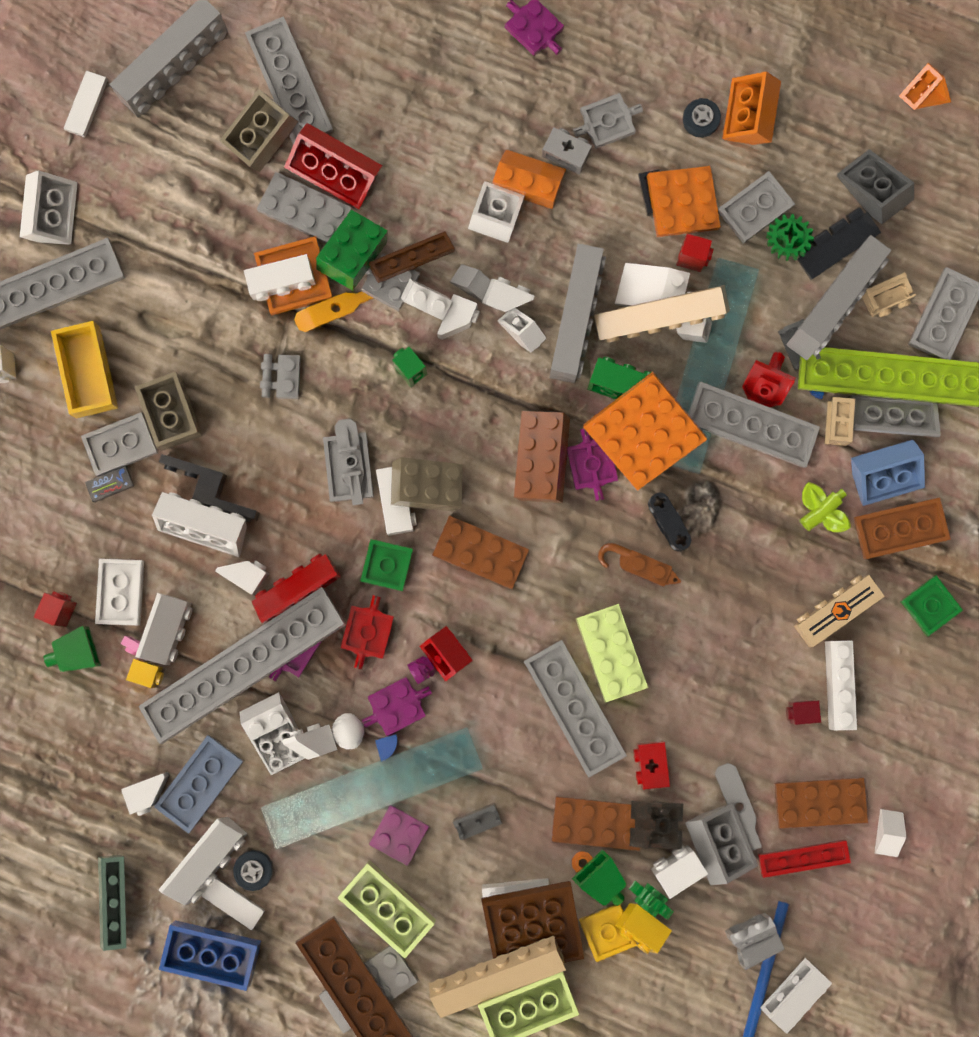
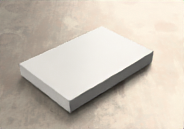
M99 559L95 624L140 626L144 572L143 560Z

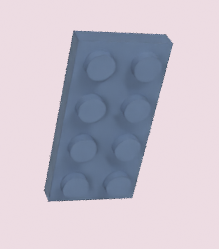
M207 735L154 808L188 834L191 833L244 761L212 736Z

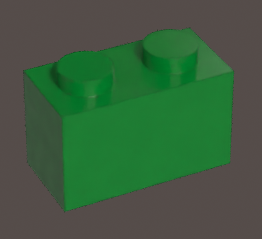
M410 347L406 349L401 348L393 355L395 358L392 359L395 369L411 388L428 375L426 366Z

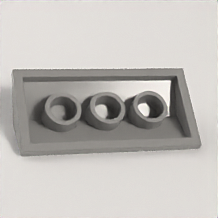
M850 395L851 399H855L854 431L940 437L941 435L937 403Z

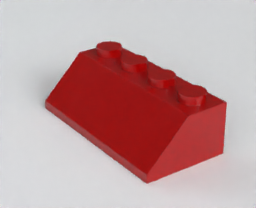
M306 123L298 133L284 168L360 209L383 165L311 124Z
M320 553L310 559L311 564L303 567V565L297 567L292 571V576L287 579L284 577L273 583L274 587L268 591L263 589L255 595L256 599L251 602L261 623L266 624L321 587L326 588L342 577L327 554L322 556Z

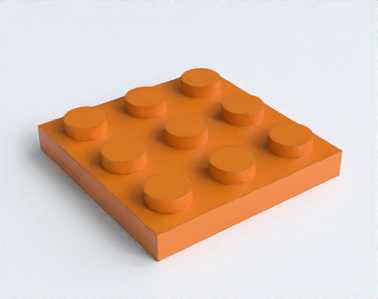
M710 166L647 174L657 237L714 231L721 228Z
M316 236L254 253L257 267L305 254L308 255L316 284L311 285L310 289L302 291L295 289L291 290L287 295L278 296V294L269 296V299L266 301L271 316L316 304L333 297L327 275L316 270V257L320 253Z

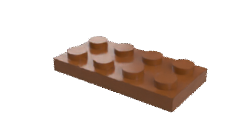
M940 497L854 517L864 560L951 540Z
M449 516L432 556L504 587L513 589L529 549Z
M862 777L774 783L778 828L868 823L865 781Z
M556 796L551 841L640 851L644 806Z

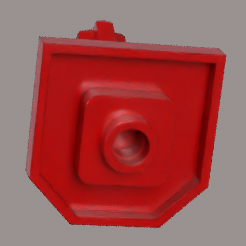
M774 352L768 365L755 360L742 385L748 400L767 407L782 405L796 377L780 371L785 360L783 353Z

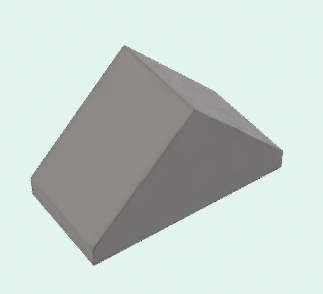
M461 264L450 283L482 302L491 280L479 269Z

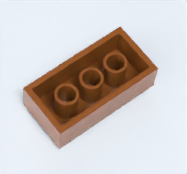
M521 412L514 498L521 501L563 503L570 417L565 413Z

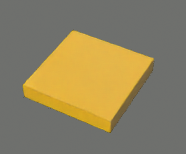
M621 904L618 906L611 905L579 919L596 962L637 946L634 939L630 941L620 934L621 930L615 926L623 914Z

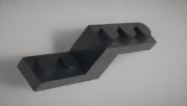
M161 454L159 463L165 465V470L174 473L177 472V469L185 471V476L197 479L199 476L192 499L201 502L202 505L207 507L216 506L228 514L237 513L243 516V519L248 523L251 522V519L258 521L260 512L220 499L227 478L226 474Z

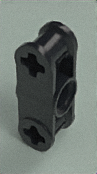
M655 493L648 501V508L655 518L657 526L673 550L683 551L687 549L691 544V536L684 526L682 518L666 494ZM655 498H657L658 501H663V504L661 505L662 508H660V506H654V503L656 502ZM678 537L685 538V541L683 542L684 546H682L681 544H676L675 541L678 540Z

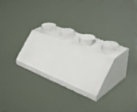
M161 493L152 514L158 531L237 557L240 556L247 529L246 520L243 519V516L237 513H225L216 506H204L201 502L194 499L189 501L182 499L176 493Z
M229 817L216 819L160 887L159 891L184 906L191 902L193 904L196 903L203 894L200 891L205 884L209 886L216 879L217 875L215 873L220 867L223 869L230 862V854L234 850L238 851L246 842L244 837L247 833Z

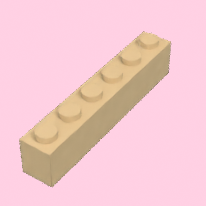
M725 285L599 312L594 315L599 340L606 339L607 343L620 340L619 336L627 335V338L640 336L642 331L648 330V334L660 332L661 327L669 326V329L682 327L684 322L690 321V325L702 323L703 318L711 317L712 320L725 318L724 314L728 313L730 308Z
M554 936L541 939L539 942L521 947L513 952L500 955L492 960L479 963L476 966L429 983L430 999L439 1017L442 1018L566 971L564 957Z

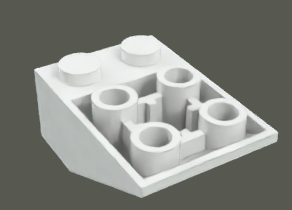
M279 692L239 712L243 729L271 775L305 759L283 744L282 740L290 738V733L299 729Z

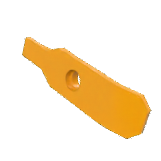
M362 291L356 294L345 292L297 312L294 321L300 331L308 332L355 312L360 304L374 298ZM336 305L340 308V311L333 312L332 307Z

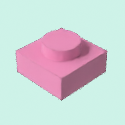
M124 636L121 644L126 646L125 651L136 656L140 641L131 636Z

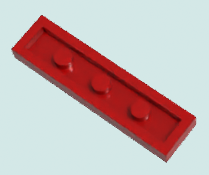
M846 840L758 854L761 876L763 878L851 863Z

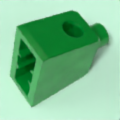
M89 626L79 627L52 642L54 652L43 656L47 667L58 664L60 672L101 666Z
M603 849L572 878L584 892L603 906L607 905L610 901L615 906H618L625 899L621 891L626 887V882L613 859Z

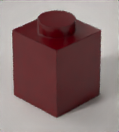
M819 700L788 702L789 707H786L787 720H790V724L821 723Z

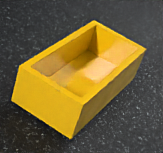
M94 321L52 330L51 335L69 415L77 419L118 409L100 326Z

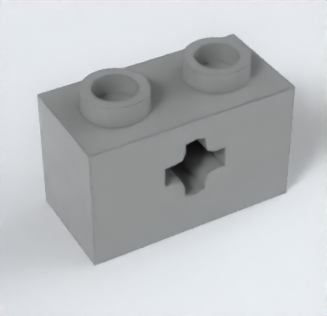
M553 127L542 149V157L580 175L591 153L592 145L584 138L571 136L565 129ZM570 147L571 149H569L568 152L564 151V149Z

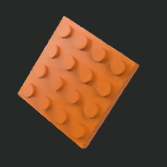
M654 372L650 373L583 424V428L637 491L707 440V436Z

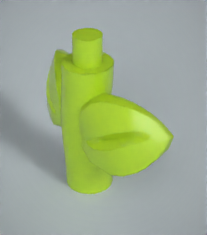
M808 482L802 492V501L811 512L799 519L800 523L808 531L822 522L824 527L831 532H844L850 529L851 523L848 516L842 510L837 509L843 503L842 499L847 496L846 492L840 489L837 493L832 492L827 496L820 486Z

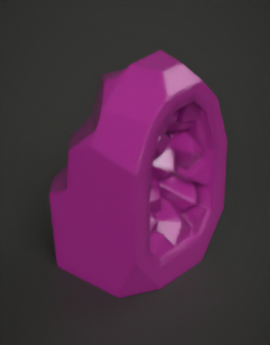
M424 656L407 665L417 684L434 676L436 671L431 661Z

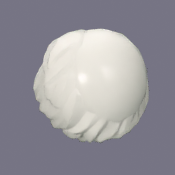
M344 713L337 717L331 729L334 741L344 749L357 748L364 736L362 722L351 713Z

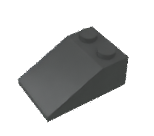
M870 149L837 173V177L864 210L881 224L885 223L914 200V182Z

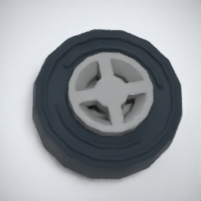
M705 98L693 100L687 105L683 113L684 127L689 134L695 137L704 138L710 136L717 130L721 122L719 107L715 102Z
M257 850L246 851L240 855L233 868L234 879L237 884L249 891L261 890L267 886L272 879L274 871L273 863L269 856Z

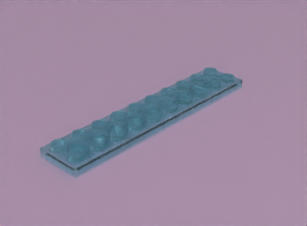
M717 258L709 288L725 285L730 311L724 314L725 318L712 320L709 317L712 321V326L707 343L692 342L676 400L687 413L699 382L722 390L725 389L759 269ZM702 430L707 436V440L672 466L700 474L712 433Z
M465 727L262 806L261 811L275 849H279L479 771L483 767L468 727Z

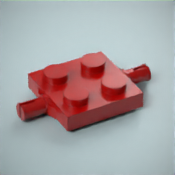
M372 595L369 608L351 606L340 648L357 654L354 668L363 670L365 657L373 656L384 659L394 616L383 614L378 610L381 597L377 596L376 599V596Z

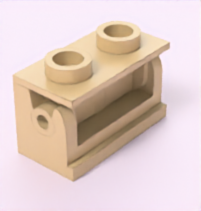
M905 272L866 289L862 298L872 318L877 315L882 318L892 313L891 309L897 306L899 309H902L911 304L910 300L916 294L910 296L913 290Z
M833 397L832 401L827 402L825 444L847 446L852 443L855 399Z

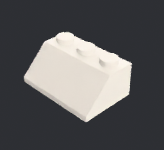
M39 170L27 174L20 238L39 243L70 245L77 182Z
M157 593L135 657L163 665H171V662H174L178 655V650L176 649L178 641H182L185 634V629L183 628L185 621L191 617L193 609L190 607L192 603Z

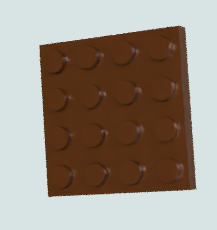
M571 881L481 898L493 959L552 936L556 939L565 963L584 959Z

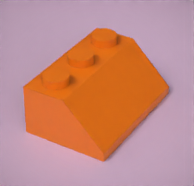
M767 71L732 78L722 139L751 145L772 142L781 87L779 79Z
M505 150L492 183L525 195L523 199L525 201L553 209L566 169Z

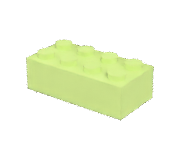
M619 604L576 618L604 702H609L648 688Z
M370 860L338 896L342 903L403 958L409 955L434 926L436 921L431 914Z
M564 972L478 1004L490 1037H526L579 1015Z

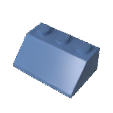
M914 440L851 458L852 476L863 506L925 488L924 454Z

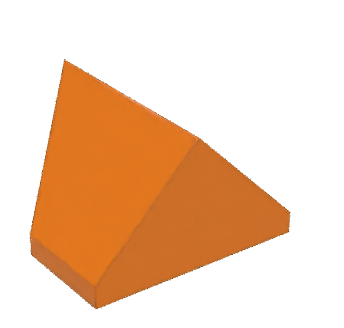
M927 63L899 96L914 110L951 103L945 77L930 63Z

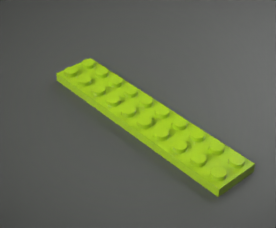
M827 347L822 348L819 352L821 359L817 360L813 354L808 360L800 356L799 390L979 407L978 362Z

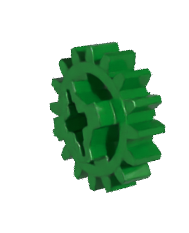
M784 214L782 221L776 218L774 225L770 224L768 229L770 232H767L766 238L769 239L767 247L773 246L771 254L777 252V258L780 259L783 255L786 261L791 256L796 261L798 254L804 257L806 250L810 251L812 246L810 243H813L814 237L810 236L813 233V228L807 229L809 222L802 223V216L795 219L794 214H791L789 219ZM789 232H791L792 236L791 243H789L788 239Z
M634 881L630 886L629 890L637 896L634 901L655 918L660 914L668 920L674 911L666 905L669 899L649 883L643 887L637 881Z

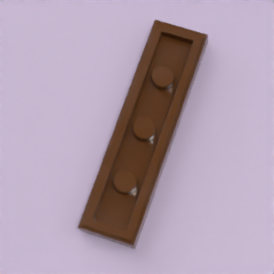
M446 231L375 259L369 262V267L376 281L380 283L455 252V247Z

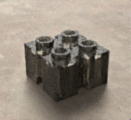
M631 801V819H635V828H630L629 846L645 849H682V831L678 830V822H683V803Z

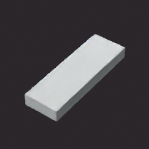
M89 71L85 72L65 123V131L86 137L108 81L106 77Z
M217 877L209 886L205 884L200 890L203 893V898L250 930L254 929L265 912L263 908Z

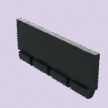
M858 207L846 215L848 222L845 218H842L830 226L831 234L828 230H824L815 236L813 240L815 247L812 245L810 251L806 250L804 257L798 254L799 258L797 261L810 280L860 248L870 235L875 238L881 234V231L868 212L864 214L862 209Z

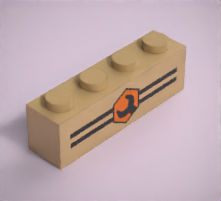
M860 574L850 581L851 585L848 588H839L832 593L833 598L827 602L824 599L814 606L816 609L811 614L806 612L797 618L798 623L794 627L808 647L816 646L885 597L870 575L862 577Z

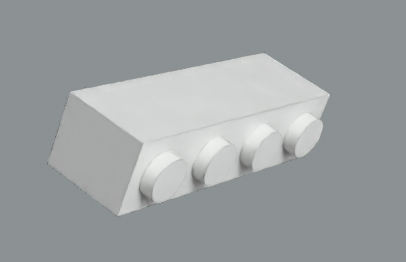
M825 641L829 729L857 730L853 641Z

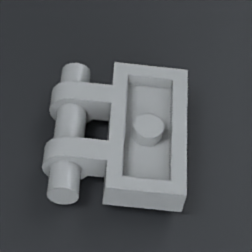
M264 354V360L261 362L263 378L260 381L263 398H270V390H277V399H299L301 357L299 355H278V363H272V354ZM271 371H278L277 382H271Z

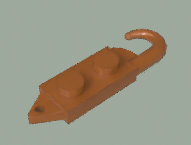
M607 543L598 552L599 562L606 568L609 567V564L605 562L604 554L607 551H612L620 554L619 565L623 571L662 587L681 583V580L672 570V566L621 545Z

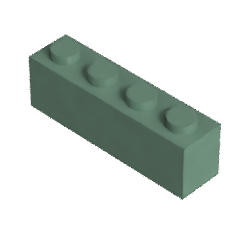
M124 856L98 857L100 948L103 951L126 949Z

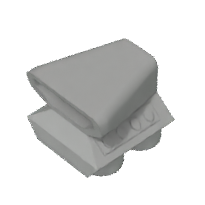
M766 913L756 915L725 931L727 938L737 947L739 964L744 970L785 950L774 922Z

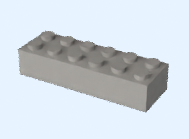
M197 0L109 84L120 101L137 118L141 114H145L155 100L161 99L171 85L177 84L181 76L186 71L191 70L198 59L206 56L216 42L224 39L228 30L221 14L207 0Z
M870 235L855 252L786 345L805 360H808L812 354L816 357L830 341L833 333L842 325L845 317L854 309L857 301L865 294L868 286L877 278L880 270L888 263L889 259L886 257L891 252V249Z
M583 244L577 245L549 377L551 379L575 383L576 377L580 378L584 361H581L580 357H585L588 340H585V336L589 337L593 322L589 315H594L597 298L593 296H598L602 277H598V274L602 275L606 256H602V248Z

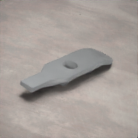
M350 418L342 419L335 425L342 477L350 487L352 505L363 504L361 483L365 475L357 425ZM354 458L355 464L350 466L347 464V460Z
M729 763L717 767L715 777L726 803H733L734 807L739 802L743 804V809L741 811L736 810L752 851L761 848L762 845L755 830L756 815L736 767Z

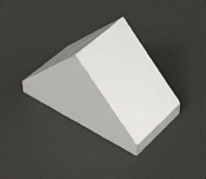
M880 809L874 853L898 857L906 840L904 814L902 812Z

